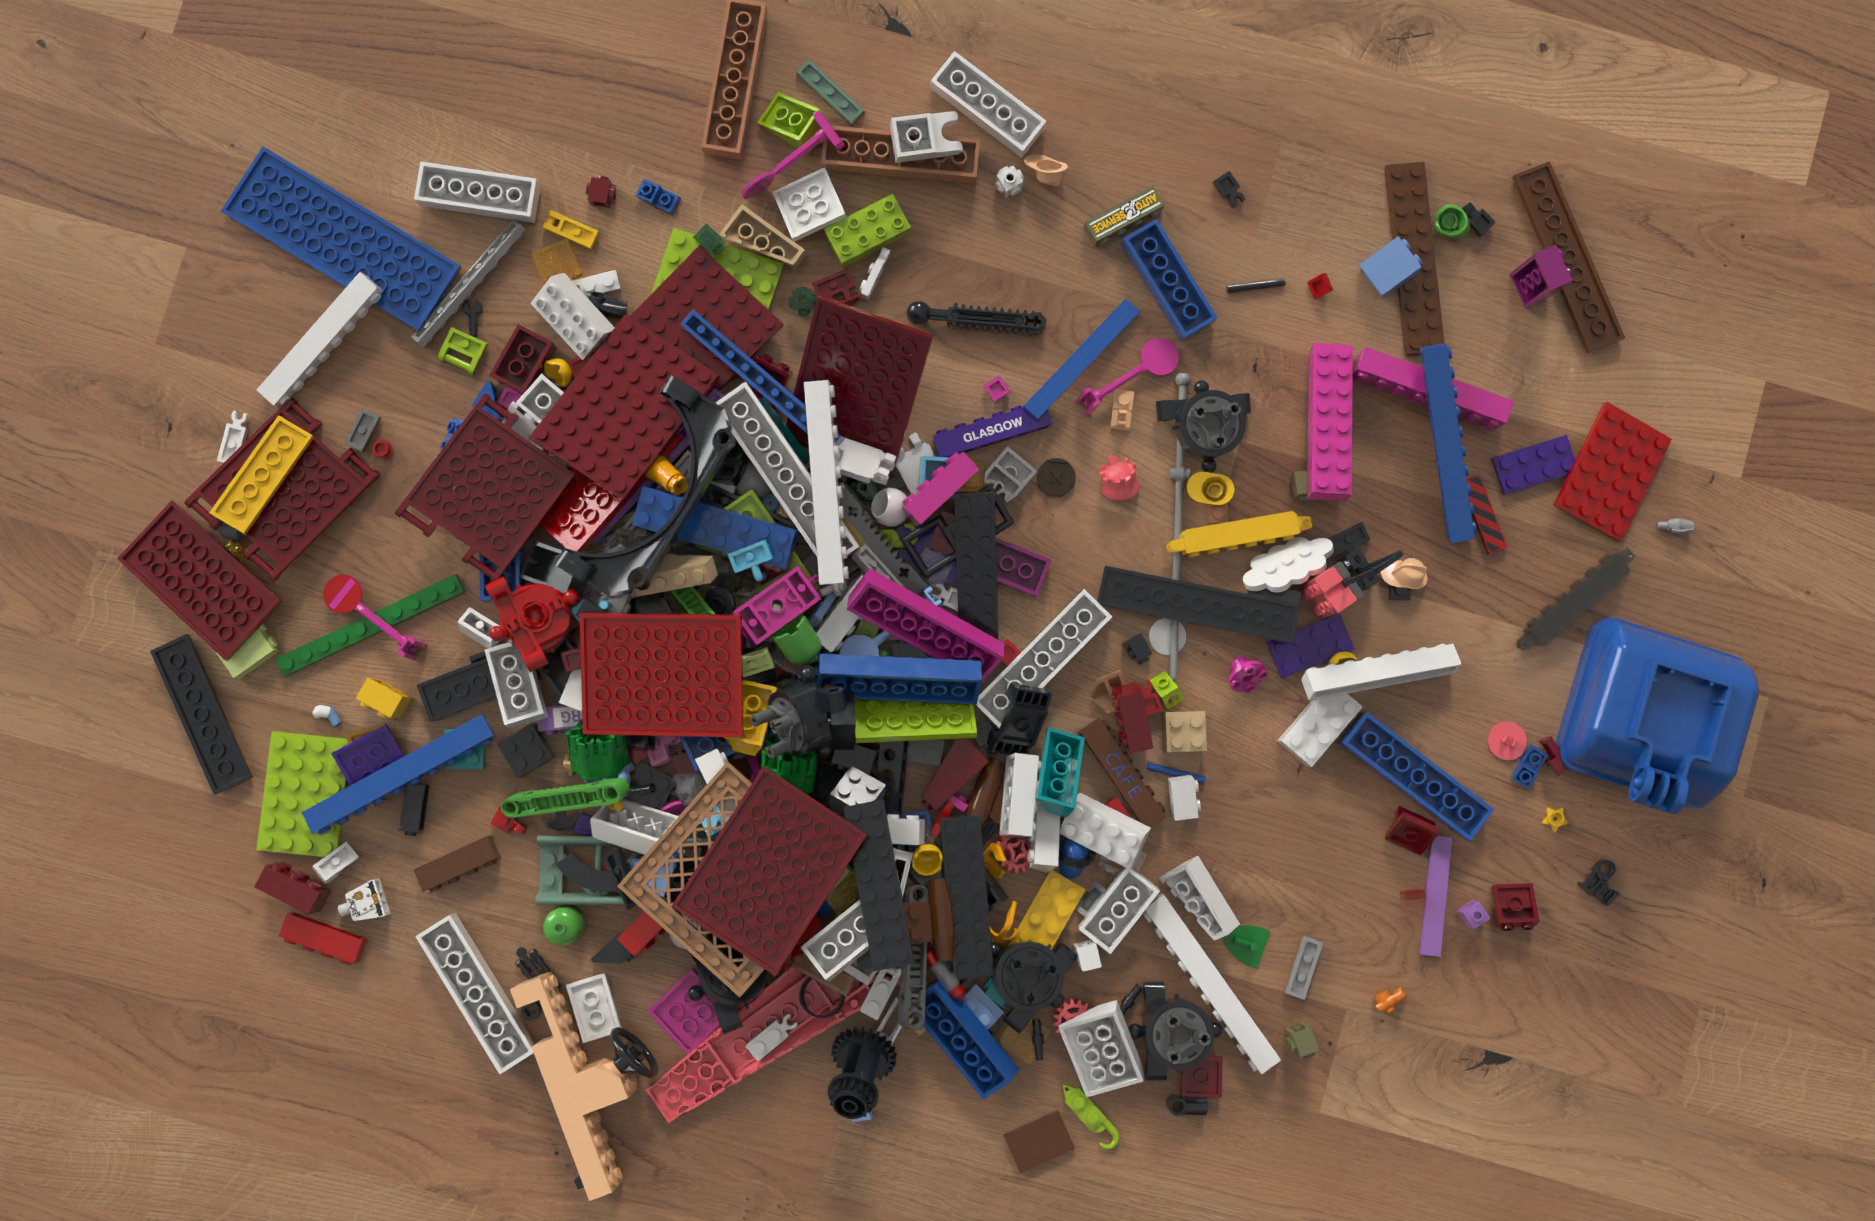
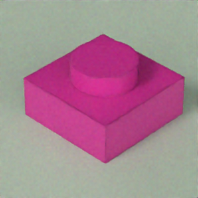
M1000 375L983 386L994 403L1010 393V389Z
M506 386L497 403L508 409L513 401L516 403L523 394Z
M960 792L953 794L948 799V802H951L963 812L966 811L969 803L967 801L968 798Z

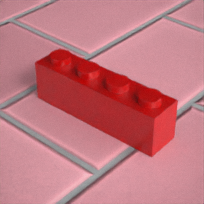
M296 912L287 913L279 933V937L284 938V942L288 944H301L305 950L322 952L321 955L327 958H333V956L340 958V962L347 965L360 961L368 938Z

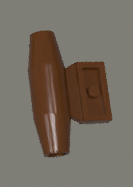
M993 757L988 759V763L984 766L977 779L965 814H980L981 829L988 817L998 825H1000L1003 786H1000L1004 762Z
M945 878L929 879L928 904L922 901L904 903L911 944L925 943L932 939L937 961L954 960L955 928L952 901Z

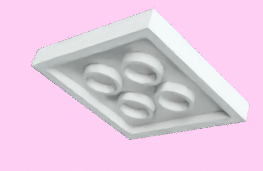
M825 167L773 191L775 200L794 242L847 217Z

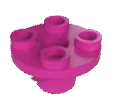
M1244 656L1235 658L1231 663V674L1228 679L1230 687L1238 692H1252L1255 686L1268 676L1263 663L1260 661H1250L1251 659H1247Z

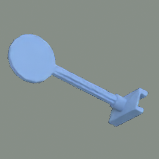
M928 587L924 590L923 598L941 608L942 601L940 599L936 601L935 597L932 598V588ZM883 631L874 639L865 635H853L842 644L840 655L879 656L878 645L891 637L892 634Z

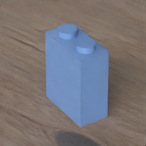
M1399 236L1359 265L1361 271L1383 299L1422 271V260L1417 254L1412 255L1409 251L1411 249L1409 243L1405 239L1401 240Z

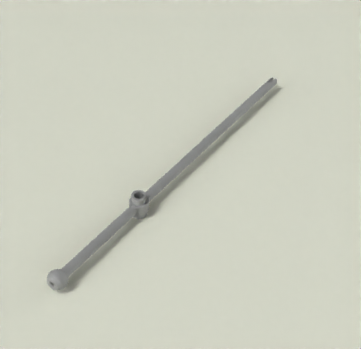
M1179 373L1175 381L1179 386L1178 400L1186 399L1187 386L1191 382V377L1187 373ZM1178 438L1176 468H1170V480H1176L1174 540L1179 539V535L1182 532L1184 480H1189L1190 469H1184L1185 450L1182 449ZM1181 552L1173 553L1172 579L1180 580ZM1171 620L1169 676L1173 681L1177 678L1179 621Z

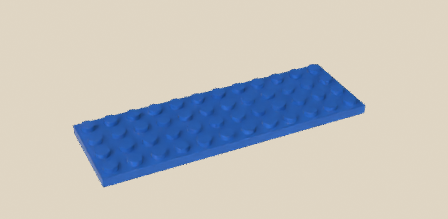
M262 146L221 209V212L344 287H347L359 272L367 275L383 290L381 298L374 305L417 331H420L462 268L459 264Z

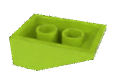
M777 92L757 124L798 149L821 129L813 114L818 110L821 114L824 115V113L819 108Z

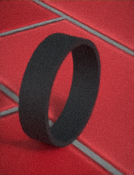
M808 977L803 982L799 993L803 1009L808 1014L818 1018H828L838 1013L845 1001V996L842 994L838 1006L829 1014L816 1015L808 1009L804 1000V992L808 983L813 979Z

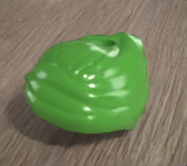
M1448 204L1438 210L1435 216V228L1443 237L1449 239H1464L1467 237L1470 231V222L1462 208L1454 204Z

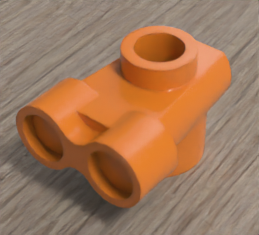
M1399 987L1392 994L1385 989L1373 998L1377 1002L1376 1007L1380 1013L1383 1011L1389 1013L1396 1009L1395 1004L1405 1000L1407 995Z

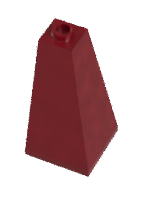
M967 738L955 739L924 791L922 803L929 810L933 808L936 811L988 763L985 757Z

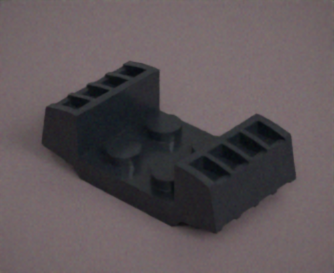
M1010 683L1005 693L1010 704L999 730H990L987 743L991 753L1007 755L1014 753L1028 754L1030 749L1035 746L1047 717L1052 693L1045 688Z

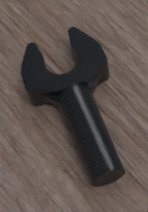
M465 300L462 312L469 316L470 336L477 337V316L483 313V307L478 300H475L476 307L474 310H470V303Z

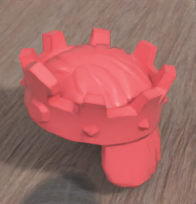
M1111 454L1107 459L1110 464L1107 466L1102 464L1100 466L1102 472L1099 473L1103 482L1102 494L1107 499L1114 501L1131 499V497L1138 493L1140 484L1136 479V464L1132 463L1131 465L1128 458H1124L1123 462H1117V456Z

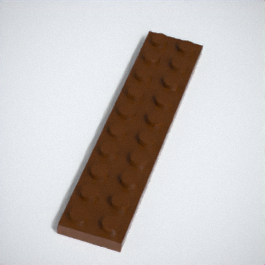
M1550 161L1515 174L1512 177L1542 249L1544 250L1556 245L1562 251L1563 261L1572 273L1573 281L1560 291L1587 354L1625 339Z
M1425 162L1386 165L1384 169L1392 240L1398 236L1401 240L1405 239L1411 246L1409 251L1412 255L1417 254L1423 262L1421 264L1422 271L1398 288L1405 356L1420 355V347L1445 343Z

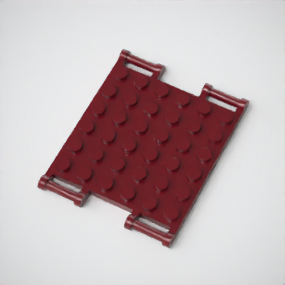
M485 393L397 508L395 515L406 519L422 530L423 534L427 537H430L437 525H439L470 547L462 561L466 564H471L490 577V581H494L502 576L578 471L573 468L569 470L550 457L548 451L545 449L540 450L510 429L516 423L519 416L515 413L511 414L491 400V396ZM485 405L507 421L503 424L482 408ZM409 505L432 520L430 524L427 525L408 512L407 508ZM478 552L497 565L498 569L496 571L492 570L473 557V555Z
M293 397L286 401L185 500L184 504L188 508L194 509L210 523L209 526L213 530H217L223 522L212 516L197 501L202 498L210 506L214 507L278 415L311 435L321 428L322 422L318 419L315 420L298 405V401ZM293 410L309 426L305 429L288 412ZM313 436L314 438L245 535L253 544L244 552L243 556L247 560L251 559L268 574V578L272 582L277 581L282 573L380 477L381 474L377 470L371 469L355 455L356 452L352 448H349L339 458ZM349 460L353 462L367 477L365 479L360 477L346 462ZM259 549L278 564L275 569L256 554Z

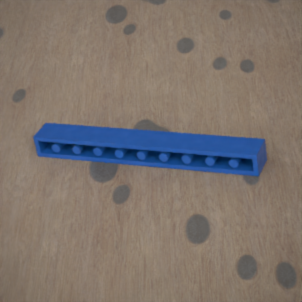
M692 310L680 325L808 434L806 406L696 311ZM839 434L835 438V446H840L845 440Z
M1445 343L1420 347L1447 540L1450 543L1473 540L1474 533H1477V528L1471 518V514H1474V507L1472 503H1469L1468 495H1471V487L1466 482V476L1469 475L1467 464H1464L1463 461L1466 451L1465 446L1461 445L1460 437H1463V430L1461 425L1458 426L1457 418H1460L1459 406L1455 405V398H1458L1456 386L1453 387L1452 384L1455 373L1454 368L1450 367L1449 359H1452L1451 348L1447 347Z
M480 715L301 813L312 834H320V836L327 834L334 825H343L350 821L349 817L355 814L359 816L367 812V807L373 804L374 806L382 804L389 795L396 796L404 791L403 788L407 785L414 786L422 781L421 778L424 776H433L440 771L439 768L458 762L457 758L463 755L464 757L472 755L476 752V748L490 745L493 743L492 739L497 736L487 717Z

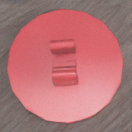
M1505 721L1492 727L1488 733L1487 743L1494 756L1508 761L1516 759L1523 754L1526 749L1527 738L1526 733L1519 725L1514 722Z

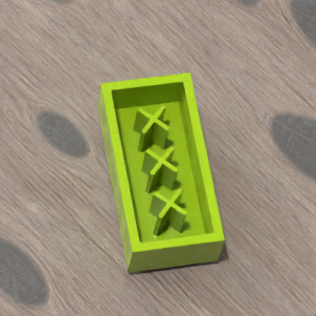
M891 194L824 229V233L841 267L844 269L881 250L883 247L910 235L911 226L895 196Z

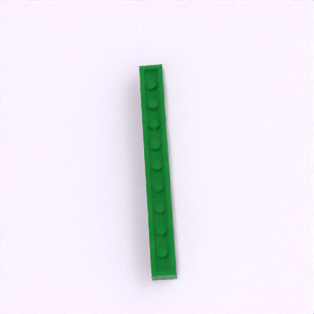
M454 574L373 613L393 627L465 593V590L458 575ZM363 617L275 660L283 677H287L383 630L366 617Z

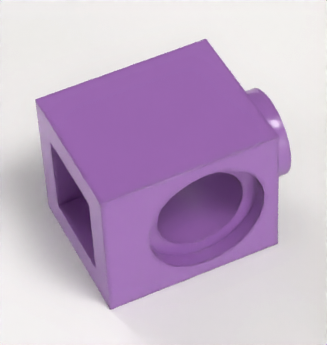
M1471 900L1456 910L1465 925L1471 929H1476L1490 919L1479 901Z

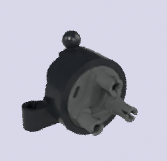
M1200 380L1194 385L1196 395L1189 399L1156 401L1157 422L1175 420V426H1172V430L1176 431L1182 449L1198 459H1204L1201 465L1202 470L1213 473L1217 467L1214 458L1232 451L1243 438L1246 426L1244 414L1251 413L1250 393L1229 395L1222 391L1209 390L1208 383Z
M805 666L801 669L800 677L803 681H797L795 674L779 677L781 690L771 694L765 710L752 714L750 718L754 727L770 721V727L778 743L766 747L767 755L770 758H775L788 752L793 756L800 757L816 750L818 756L822 758L828 757L831 753L829 743L832 739L827 712L839 713L847 709L843 688L819 687V683H816L814 680L816 671L811 666Z
M1164 981L1143 982L1146 1016L1143 1018L1142 1026L1133 1023L1129 1025L1128 1029L1132 1039H1138L1142 1036L1146 1046V1081L1167 1080V1068L1180 1072V1070L1190 1069L1202 1063L1212 1049L1214 1038L1222 1034V1026L1218 1022H1211L1208 1015L1199 1006L1189 1000L1179 998V994H1174V998L1165 1000Z

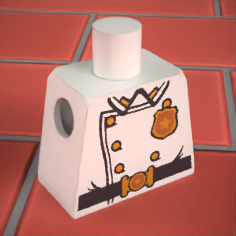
M380 878L370 880L346 893L347 903L338 905L339 914L342 917L351 914L353 921L383 917L391 914Z

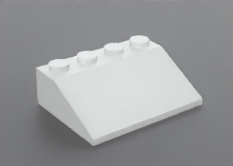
M1117 1000L1098 1005L1059 1025L1058 1028L1086 1097L1144 1081V1067Z

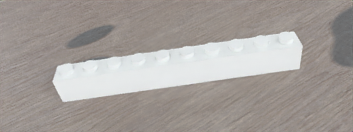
M829 380L804 382L819 585L846 583V579H849L848 567L844 565V559L847 558L846 546L843 547L842 538H846L845 526H841V518H844V508L840 506L839 498H843L842 486H838V478H841V468L837 466L836 458L840 457L839 446H835L838 429L837 425H834L833 418L836 417V406L832 405L835 389Z
M1162 893L1158 895L1146 908L1143 916L1149 923L1153 922L1157 927L1154 930L1160 939L1164 938L1168 943L1166 948L1172 956L1176 954L1180 960L1178 965L1184 973L1188 971L1191 976L1189 981L1194 988L1197 989L1199 987L1203 992L1201 995L1207 1006L1211 1004L1215 1009L1212 1013L1219 1022L1223 1021L1227 1026L1224 1030L1230 1038L1234 1037L1237 1040L1238 1044L1236 1047L1242 1055L1246 1053L1249 1057L1248 1064L1253 1071L1258 1070L1263 1074L1280 1062L1281 1059L1167 898Z

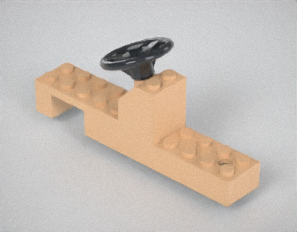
M550 971L526 980L511 988L510 991L517 1008L540 1000L552 1035L543 1038L533 1045L532 1050L580 1175L574 1180L577 1189L585 1188L588 1199L591 1201L612 1193L622 1182V1172L615 1164V1154L613 1149L609 1148L607 1142L608 1135L602 1129L600 1124L601 1117L597 1110L629 1098L638 1089L637 1078L634 1074L632 1075V1072H638L642 1076L653 1078L657 1076L659 1068L655 1058L645 1044L631 1032L621 1027L613 1028L610 1033L611 1043L615 1048V1058L613 1061L604 1058L587 1065L586 1054L583 1050L581 1051L579 1046V1036L572 1027V1017L565 1009L564 996L559 993L557 987L558 980ZM618 1035L626 1038L630 1042H627L625 1045L622 1042V1040L618 1037ZM644 1057L648 1061L651 1070L642 1063Z

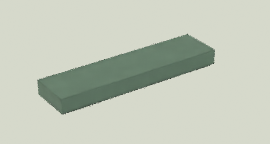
M810 59L796 72V75L851 126L865 113L864 109Z

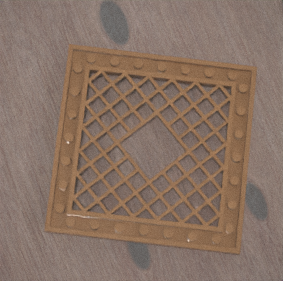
M726 762L617 887L736 995L741 997L765 969L745 955H743V958L732 959V947L730 945H717V937L713 935L712 943L703 935L712 933L702 931L700 925H698L697 929L688 921L691 919L685 915L682 916L676 909L671 907L673 905L671 903V892L682 891L685 886L684 876H692L694 873H684V861H694L696 870L698 860L703 859V857H698L697 846L708 845L709 850L713 844L711 830L722 829L725 825V814H732L734 812L724 811V800L735 799L736 809L739 804L738 799L741 801L752 784L733 765ZM729 791L734 795L725 797ZM721 802V812H711ZM710 815H721L722 826L711 827ZM707 817V827L697 828ZM707 830L708 842L697 843V831ZM693 833L694 843L683 844ZM684 846H694V858H683ZM679 849L680 859H670ZM669 862H680V873L670 874ZM666 865V874L656 875ZM847 867L838 879L837 883L835 884L829 895L850 872V870ZM681 876V888L670 889V877ZM666 877L667 889L656 890L655 878ZM651 880H652V888L648 885V883H649ZM667 892V901L658 893ZM728 947L729 957L725 955L719 948ZM744 961L740 966L734 963Z

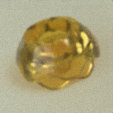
M228 541L224 544L223 547L240 562L245 560L243 556L245 549L240 543Z

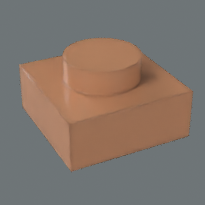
M1207 504V524L1228 522V504Z

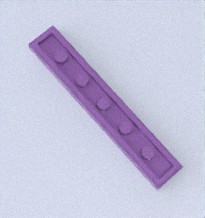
M1437 836L1430 844L1419 954L1441 957L1452 846L1451 837Z

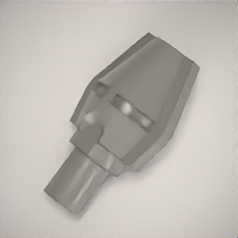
M1673 518L1667 520V522L1658 521L1657 529H1667V531L1677 534L1693 532L1694 522L1682 518Z

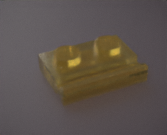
M855 870L846 876L826 899L838 917L860 900Z

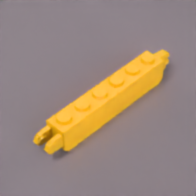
M1289 511L1192 528L1182 531L1179 539L1168 542L1166 549L1170 553L1182 552V555L1188 554L1189 558L1201 556L1200 552L1207 551L1208 554L1219 553L1221 548H1226L1227 551L1236 550L1238 545L1245 544V547L1248 548L1257 546V542L1264 541V544L1275 543L1278 538L1288 541L1295 539V535L1300 534L1301 531L1312 528L1310 516H1297L1295 512Z

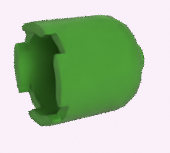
M803 614L798 615L771 635L773 641L788 661L795 665L813 663L821 650V641Z
M562 905L552 910L546 916L543 923V932L552 944L567 946L578 942L584 936L587 919L578 907Z

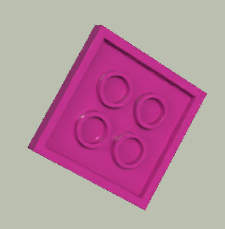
M693 969L685 974L648 1010V1013L687 1055L719 1026L713 1004L707 1000L705 995L699 1001H692L688 997L690 987L694 985L700 986L699 976Z

